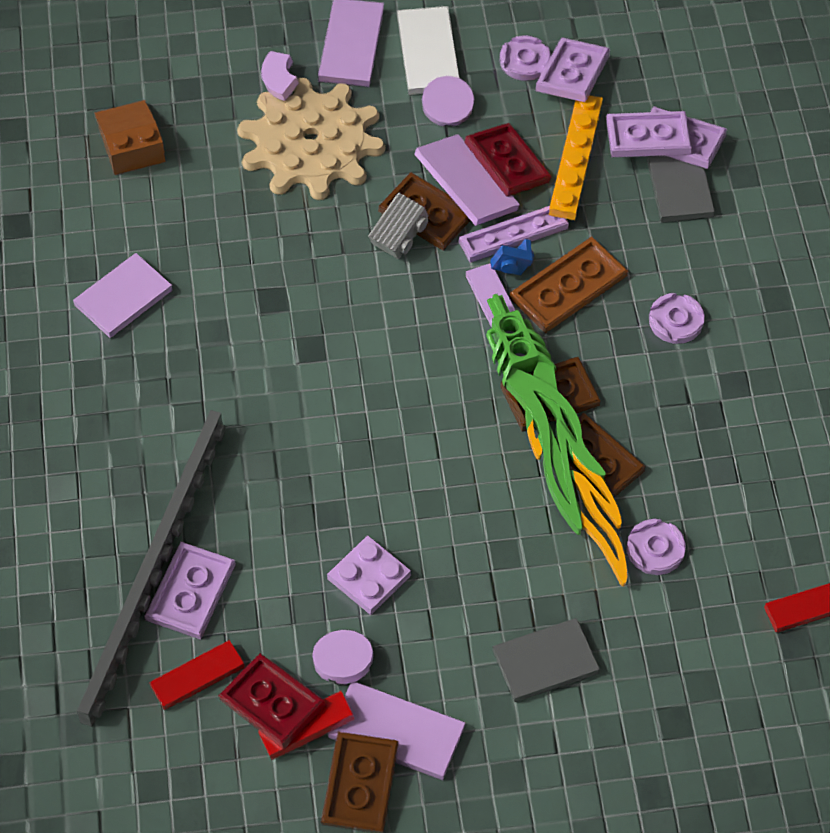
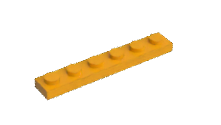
M589 95L586 102L575 100L551 199L549 216L571 220L576 218L603 97Z

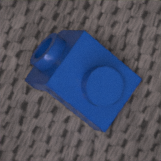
M524 239L518 248L502 245L490 260L491 269L521 276L534 259V252L531 250V240Z

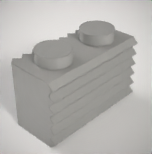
M398 193L368 237L373 245L400 259L402 254H407L411 249L416 233H420L425 229L428 223V214L423 206Z

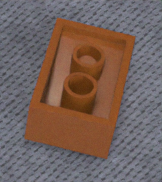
M145 100L94 113L114 175L166 162L163 142L157 124Z

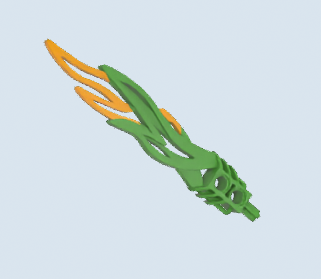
M494 294L492 298L487 299L494 316L492 318V328L486 333L493 350L492 361L494 364L498 361L497 372L499 376L502 373L504 375L502 379L504 388L516 398L525 410L528 438L535 457L538 460L541 459V456L543 457L544 473L550 494L571 529L577 535H580L583 528L597 543L620 585L624 587L627 580V565L622 544L615 530L603 517L593 501L594 498L615 527L620 529V512L610 490L604 482L605 471L583 443L581 424L576 412L569 402L557 391L555 371L557 369L551 360V355L546 348L543 338L534 331L528 319H522L519 310L510 312L503 296ZM505 331H513V332H515V333L509 334V333H506ZM521 353V354H524L525 356H521V357H520V356H517V355H515V354ZM534 370L533 375L527 373ZM538 399L548 407L557 421L556 439L543 406ZM562 415H563L564 418L566 419V421H567V423H568V425H569V427H570V429H571V432H570V430L568 429L566 423L564 422V419H563ZM533 424H534L535 429H536L537 434H538V438H537V439H536L535 434H534ZM568 455L576 467L594 483L605 499L582 474L569 469ZM553 471H554V474H555V477H556L558 486H557V484H556V481H555V478H554V475H553ZM573 484L578 489L582 501L592 518L611 540L616 550L617 558L602 534L580 510Z

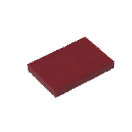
M510 123L466 136L464 143L506 197L550 182L552 176Z
M261 653L218 695L224 704L283 749L326 706L323 699Z

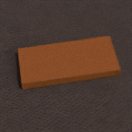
M590 237L510 292L509 298L544 333H547L627 277L628 270L593 237Z

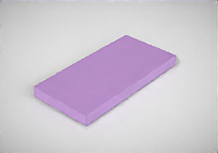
M333 0L318 75L320 82L370 87L384 3Z
M458 134L416 148L415 156L475 226L518 210L519 203L512 195L505 196Z
M357 682L350 683L345 699L355 720L328 732V738L336 740L337 732L339 731L399 740L396 763L443 780L464 731L465 722Z

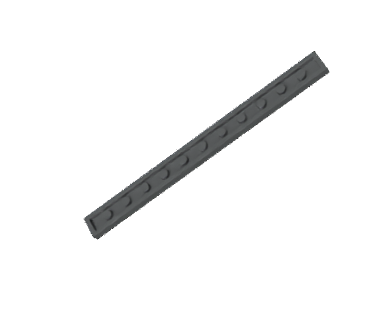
M210 410L79 704L77 713L82 724L92 727L95 718H100L104 711L106 693L108 690L112 691L115 686L117 668L119 664L123 665L126 661L128 643L138 633L140 621L138 620L142 612L146 613L151 602L150 593L153 587H157L162 577L161 568L164 561L168 562L173 552L172 543L175 537H179L182 533L184 521L182 520L185 513L191 512L194 504L193 495L196 488L200 489L205 478L204 470L214 460V447L217 441L221 442L224 437L226 426L223 425L220 412Z

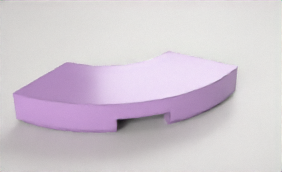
M270 51L262 65V79L271 95L285 101L299 84L296 76L289 74V68L293 61L290 55Z

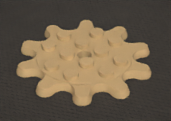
M300 78L298 79L299 84L293 90L294 94L285 101L274 97L270 92H263L258 97L257 105L264 112L265 116L259 120H244L237 128V133L241 138L250 139L257 145L254 150L246 153L243 157V168L248 171H255L261 168L270 169L274 173V177L270 182V190L278 195L286 193L292 185L302 183L308 186L312 198L323 200L329 196V184L334 179H345L352 185H361L366 181L367 176L362 167L358 165L359 160L365 156H380L385 152V144L380 138L372 137L365 133L367 127L378 122L379 112L373 106L352 108L349 106L348 101L352 96V92L348 85L344 83L337 84L329 93L321 94L313 91L308 79ZM305 134H318V137L314 140H307Z

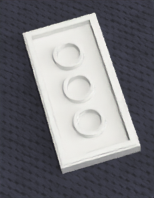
M448 6L398 10L397 18L409 95L423 94L429 82L438 77L452 76L459 78Z

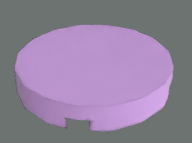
M517 36L512 38L511 42L505 43L502 46L500 52L501 68L514 79L522 81L535 80L541 76L551 58L550 49L547 45L545 47L538 38Z
M438 77L429 82L424 89L422 97L423 111L428 119L440 126H457L466 121L472 113L474 103L472 90L466 82L458 77Z
M669 293L659 297L651 307L649 325L652 331L663 341L673 344L694 340L701 333L704 325V311L702 307L691 296Z
M650 519L634 526L628 537L626 550L629 560L636 568L647 574L662 575L678 568L684 559L686 543L683 534L675 525L670 522L667 524L660 519Z
M338 630L323 636L314 646L312 655L315 671L321 678L329 681L328 679L334 680L337 684L356 682L368 673L369 667L373 663L371 643L364 635L351 630Z

